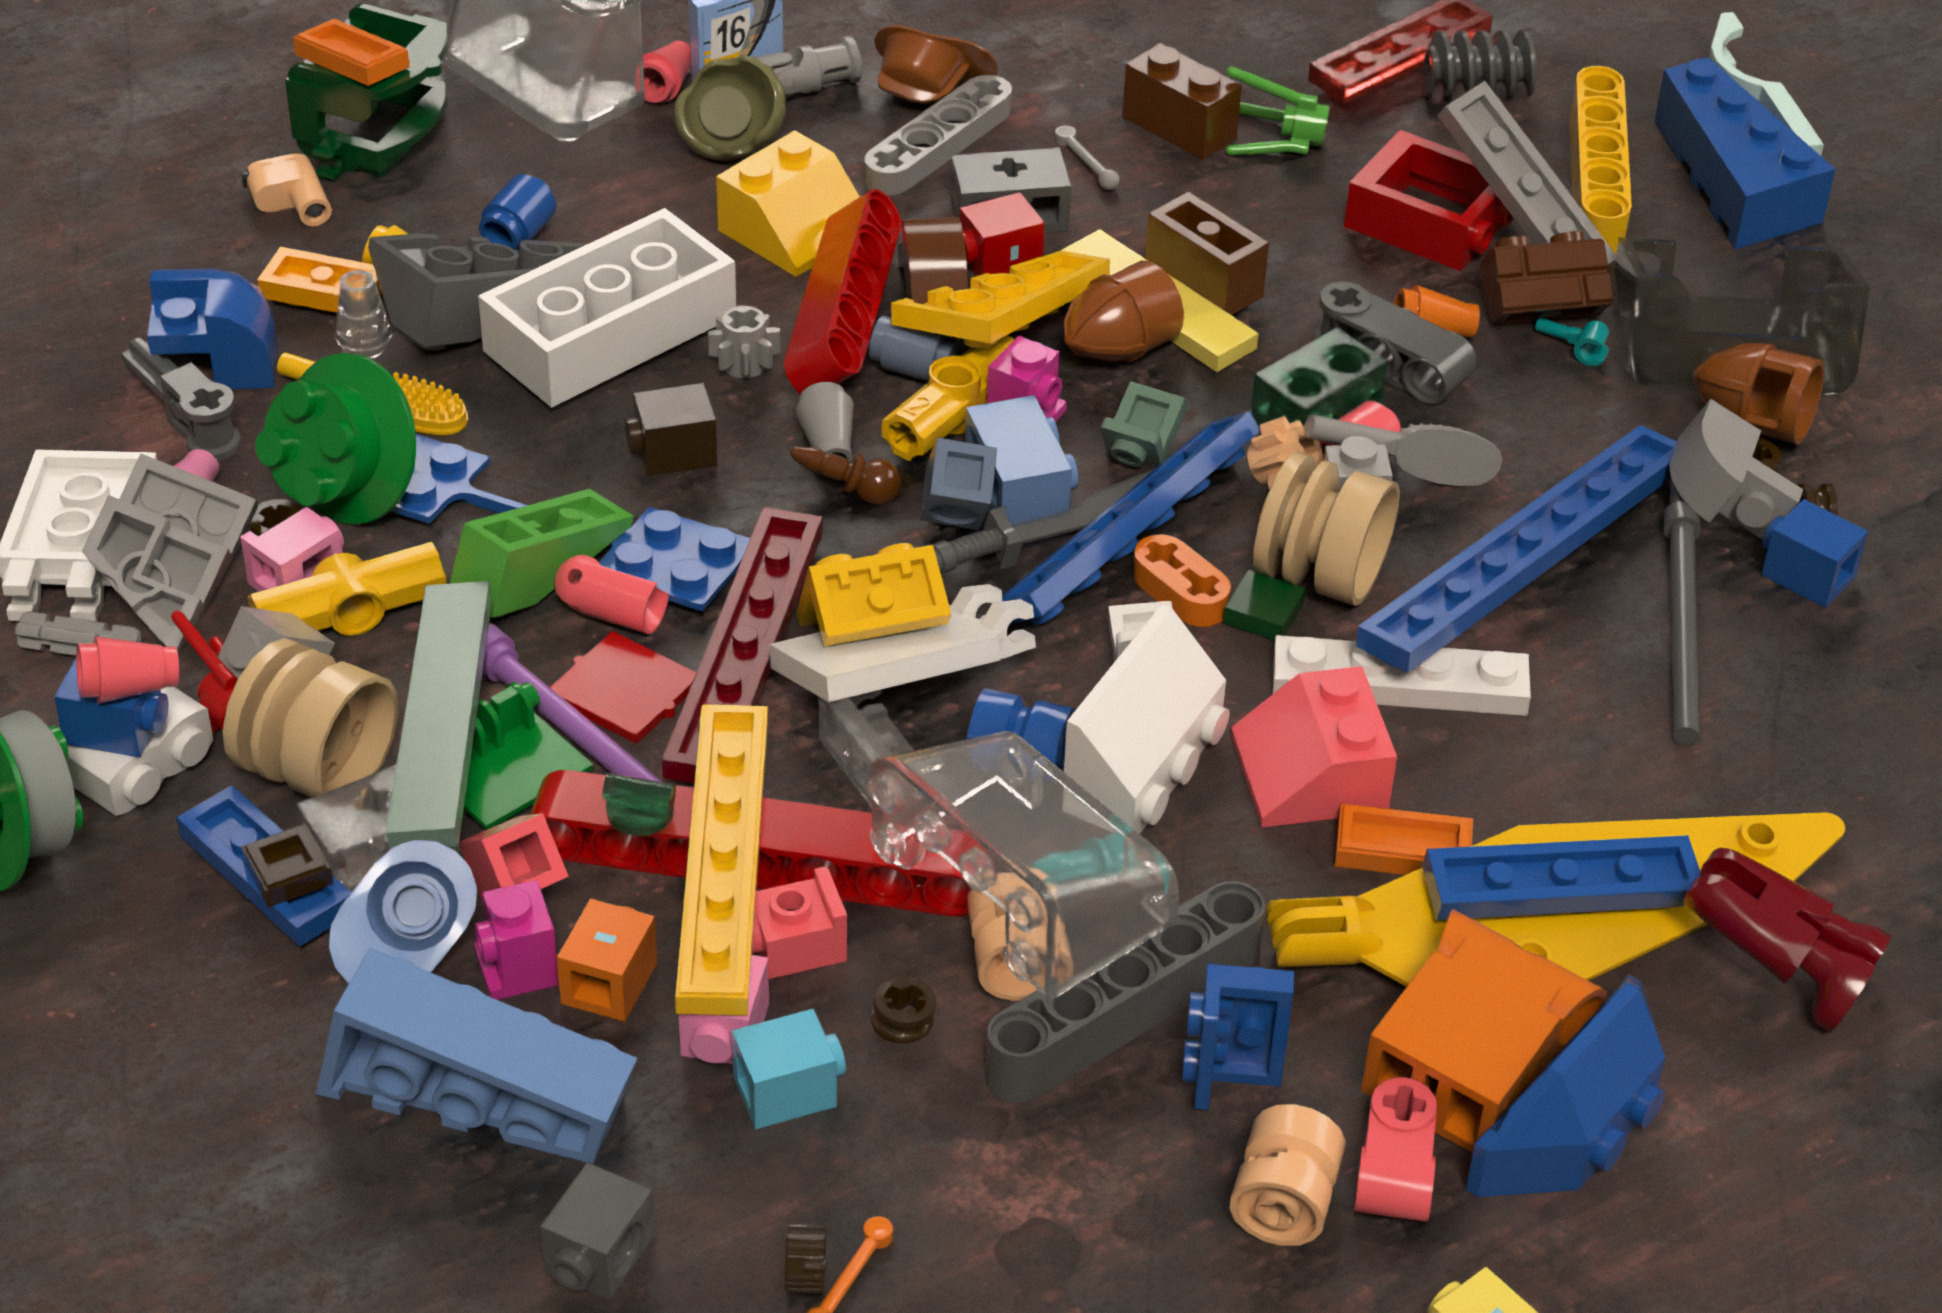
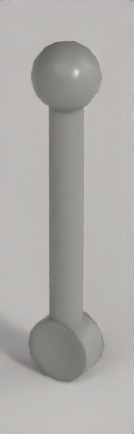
M1060 126L1055 129V142L1061 146H1069L1099 177L1098 181L1102 189L1111 191L1119 185L1120 178L1118 173L1112 169L1106 170L1076 139L1075 128Z

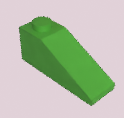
M586 489L466 522L463 525L450 583L489 581L493 598L490 613L492 618L502 617L507 613L536 605L555 589V574L563 562L577 555L595 557L631 527L634 515L593 490Z

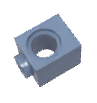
M937 438L926 464L919 521L979 530L991 505L998 448Z

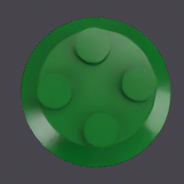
M338 353L318 360L304 372L299 381L287 383L283 390L278 393L268 410L264 430L257 436L255 450L260 462L269 466L275 481L289 497L298 501L301 505L314 506L322 514L335 521L346 524H363L385 516L399 503L405 494L415 466L416 431L408 401L394 377L382 365L366 356L355 353Z

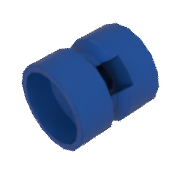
M984 688L975 704L967 733L964 756L966 770L1002 778L1011 770H1014L1019 782L1057 790L1064 777L1067 721L1076 709L1037 700L1030 708H1027L1022 696Z

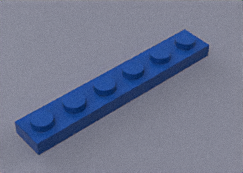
M1246 411L1210 422L1002 596V601L1021 599L1033 605L1034 618L1027 619L1033 626L1042 624L1059 614L1065 607L1061 601L1069 593L1079 592L1099 580L1102 576L1099 568L1104 563L1117 560L1133 551L1138 543L1136 536L1143 530L1154 529L1168 521L1175 514L1172 506L1176 502L1191 498L1206 489L1211 483L1207 477L1213 471L1222 470L1234 464L1245 455L1242 447L1260 432V428L1251 412ZM1022 618L1014 619L1010 624L1025 620Z

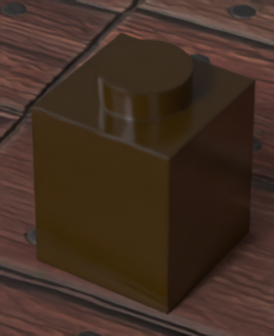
M704 383L633 393L635 417L625 419L626 438L630 454L640 453L647 476L717 466L716 419Z

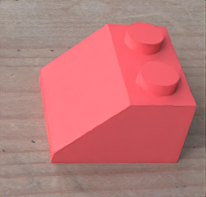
M1362 666L1299 673L1231 727L1230 737L1261 828L1338 819L1341 803L1390 808L1397 755Z

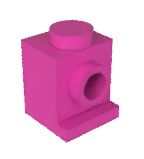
M1018 336L988 366L987 403L1035 395L1045 417H1053L1056 422L1066 411L1067 401L1059 398L1062 389V380L1058 377L1059 351L1044 346L1039 342Z
M534 880L482 892L485 921L474 923L477 941L474 942V949L489 997L499 1000L558 986L555 932L538 881Z

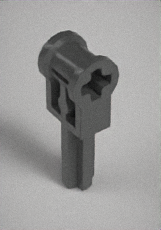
M140 337L131 339L129 341V348L122 352L123 363L164 402L167 421L186 439L188 452L202 449L211 453L218 462L236 454L241 447V437L238 429L232 425L231 412L235 408V398L232 390L224 384L211 382L192 363L178 368L164 354L150 355L148 341L144 342Z

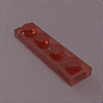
M1469 0L1438 1L1311 62L1309 65L1308 81L1345 104L1423 66L1426 46L1429 45L1432 34L1436 30L1445 31L1450 41L1457 30H1463L1467 32L1471 41L1477 30L1487 31L1488 34L1491 33L1493 15Z

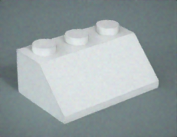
M1164 605L1159 606L1067 721L1061 816L1110 837H1125L1134 842L1148 823L1151 825L1157 824L1166 809L1170 793L1178 783L1183 785L1188 783L1195 772L1201 752L1208 743L1216 745L1219 742L1228 724L1229 709L1223 707L1226 679L1173 609Z

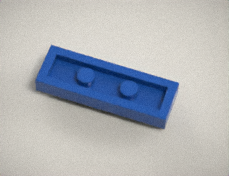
M233 785L176 817L180 837L299 947L331 927L341 905L352 893L332 875L333 885L268 908L244 864L241 846L283 832V830Z

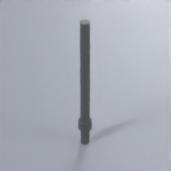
M1671 478L1669 481L1670 505L1664 511V535L1670 541L1673 738L1678 744L1687 746L1695 744L1699 740L1695 540L1701 533V516L1683 500Z

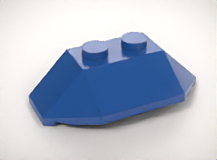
M1628 974L1615 992L1495 1124L1474 1144L1466 1185L1467 1191L1477 1197L1579 1190L1598 1168L1604 1172L1612 1168L1626 1145L1627 1134L1636 1124L1645 1128L1651 1123L1665 1097V1091L1658 1087L1665 1055L1640 980Z

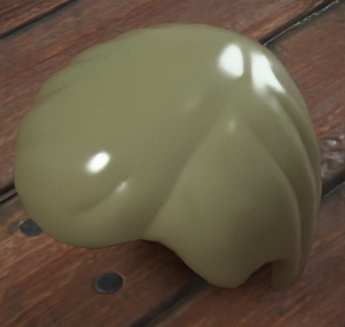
M741 55L737 58L713 60L698 71L690 86L677 97L673 111L674 124L680 138L699 155L715 161H734L746 158L764 149L780 132L786 116V95L783 84L778 79L774 70L767 64L761 63L755 57Z

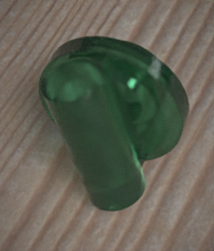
M612 773L606 775L602 795L603 800H606L607 819L615 829L628 835L644 836L664 829L671 822L675 812V784Z

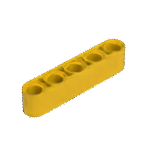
M1590 66L1583 68L1577 74L1569 118L1572 197L1617 257L1620 258L1624 249L1632 206L1625 83L1623 76L1616 70L1603 66Z

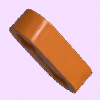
M1164 534L1151 535L1137 543L1134 550L1133 578L1141 589L1157 602L1171 601L1172 609L1181 621L1189 625L1211 627L1224 620L1225 606L1230 600L1231 595L1230 580L1224 573L1183 541L1173 536Z

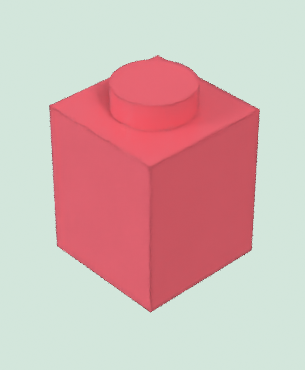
M543 813L515 817L459 842L465 862L471 868L483 905L482 892L534 880L538 881L539 887L542 889L569 877Z

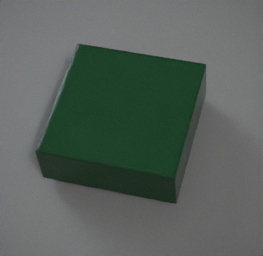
M1248 570L1225 606L1223 623L1275 640L1276 635L1285 636L1304 605L1306 588Z

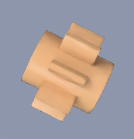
M1283 416L1260 424L1262 435L1251 440L1252 443L1247 451L1249 468L1254 478L1259 483L1268 485L1269 490L1284 461L1293 452H1302L1314 456L1316 467L1322 462L1320 441L1306 438L1304 434L1305 425L1302 426L1299 420L1288 423L1286 417Z

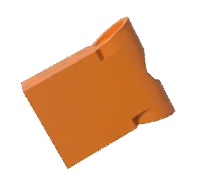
M1452 909L1445 925L1438 951L1432 953L1371 1033L1361 1092L1372 1097L1374 1090L1383 1081L1395 1077H1408L1420 1081L1430 1088L1436 1097L1435 1133L1473 1153L1474 1144L1495 1124L1552 1061L1553 1056H1556L1605 1003L1607 991L1543 956L1522 949L1511 939Z

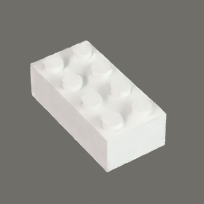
M664 208L479 295L483 351L552 408L716 327V317L723 316L727 310L736 307L735 261Z

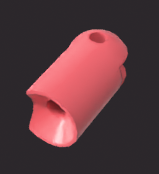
M577 555L568 558L560 565L555 574L554 586L556 594L570 608L580 614L650 635L656 631L665 615L669 594L657 588L656 582L606 568L590 556Z

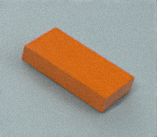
M337 19L329 20L293 37L296 56L367 86L410 67L408 49Z
M1341 803L1334 867L1407 875L1422 868L1427 849L1472 846L1473 818Z

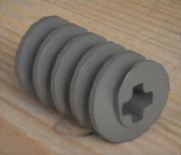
M1436 30L1432 34L1429 45L1426 46L1423 62V89L1426 97H1431L1436 82L1442 83L1446 97H1452L1457 82H1462L1465 93L1475 88L1477 82L1486 81L1494 93L1498 82H1503L1508 97H1514L1519 82H1524L1528 97H1531L1534 92L1537 79V57L1532 37L1528 31L1519 30L1512 40L1508 31L1498 30L1491 41L1487 31L1477 30L1470 41L1466 31L1457 30L1450 41L1445 31Z

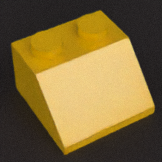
M794 130L716 176L718 231L798 277L813 267L829 216L860 196L835 153Z

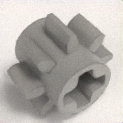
M733 307L727 310L723 316L716 317V330L708 331L709 356L719 357V369L725 370L731 376L737 378L758 376L766 368L773 367V354L781 353L780 328L770 327V315L764 314L755 307Z

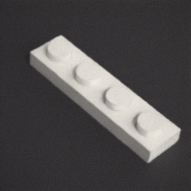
M1280 635L1275 637L1272 694L1299 673L1362 666L1377 705L1528 715L1531 698L1529 654L1441 648L1409 673H1405L1357 648L1356 641Z

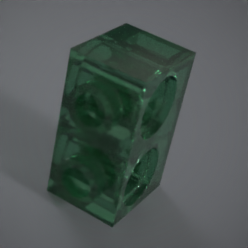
M1335 328L1255 374L1251 414L1258 426L1283 416L1286 417L1288 423L1299 420L1303 426L1311 414L1338 420L1364 402L1374 401L1382 405L1385 396L1384 383L1387 360L1340 329Z

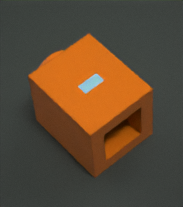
M590 898L557 956L560 1003L626 1022L657 964L655 916L638 912L630 907L616 906Z

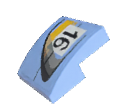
M689 0L692 81L698 71L713 60L737 58L741 55L755 57L783 52L782 0Z

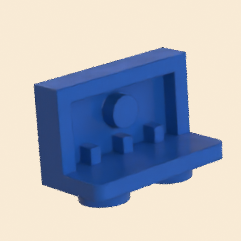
M1207 964L1204 993L1190 992L1187 1035L1200 1036L1199 1040L1186 1039L1184 1049L1182 1082L1196 1083L1194 1109L1209 1110L1212 1081L1281 1087L1294 992V971Z

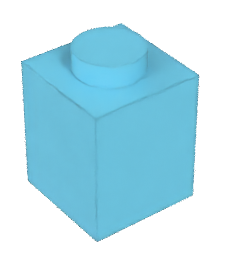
M814 1009L731 1031L733 1078L755 1130L837 1107V1077L846 1073L845 1058L837 1036L834 1033L825 1035Z

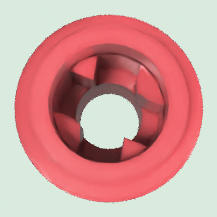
M677 40L640 56L635 61L632 70V85L636 93L642 99L652 103L668 102L675 98L691 69V46L686 42Z
M98 636L94 637L93 643L77 644L76 673L79 697H96L97 703L101 704L161 690L165 687H178L179 660L176 646L163 647L157 644Z

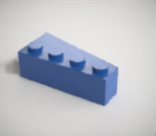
M1710 58L1694 59L1688 63L1664 69L1654 123L1678 161L1687 162L1691 169L1689 179L1697 190H1705L1711 200L1709 210L1717 222H1725L1729 228L1727 239L1734 250L1824 222L1836 171L1830 163Z

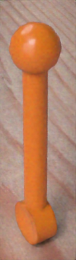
M877 1216L869 1218L863 1226L864 1241L819 1307L811 1308L806 1313L834 1312L874 1251L885 1248L892 1242L893 1226L890 1220Z

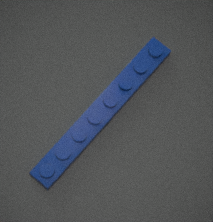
M1639 425L1361 623L1357 630L1356 647L1379 658L1389 666L1409 673L1671 479L1670 459L1677 441Z

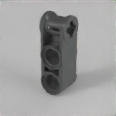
M1343 281L1334 282L1325 286L1320 293V307L1323 310L1322 323L1317 326L1314 333V344L1317 349L1325 355L1338 358L1362 370L1372 378L1382 380L1412 395L1422 403H1439L1464 381L1476 367L1474 349L1467 339L1460 334L1441 328L1419 317L1409 309L1398 307L1368 292L1358 284Z

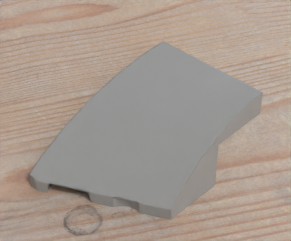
M140 453L120 498L108 495L82 552L164 646H176L179 654L187 640L172 621L171 614L176 610L183 612L191 624L196 627L226 574L241 544L240 537L246 534L258 508V503L255 498Z

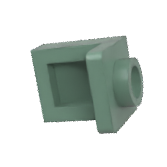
M1130 381L1115 418L1106 417L1100 428L1107 452L1114 459L1128 466L1141 467L1143 464L1158 467L1166 460L1186 413L1187 404L1185 397Z

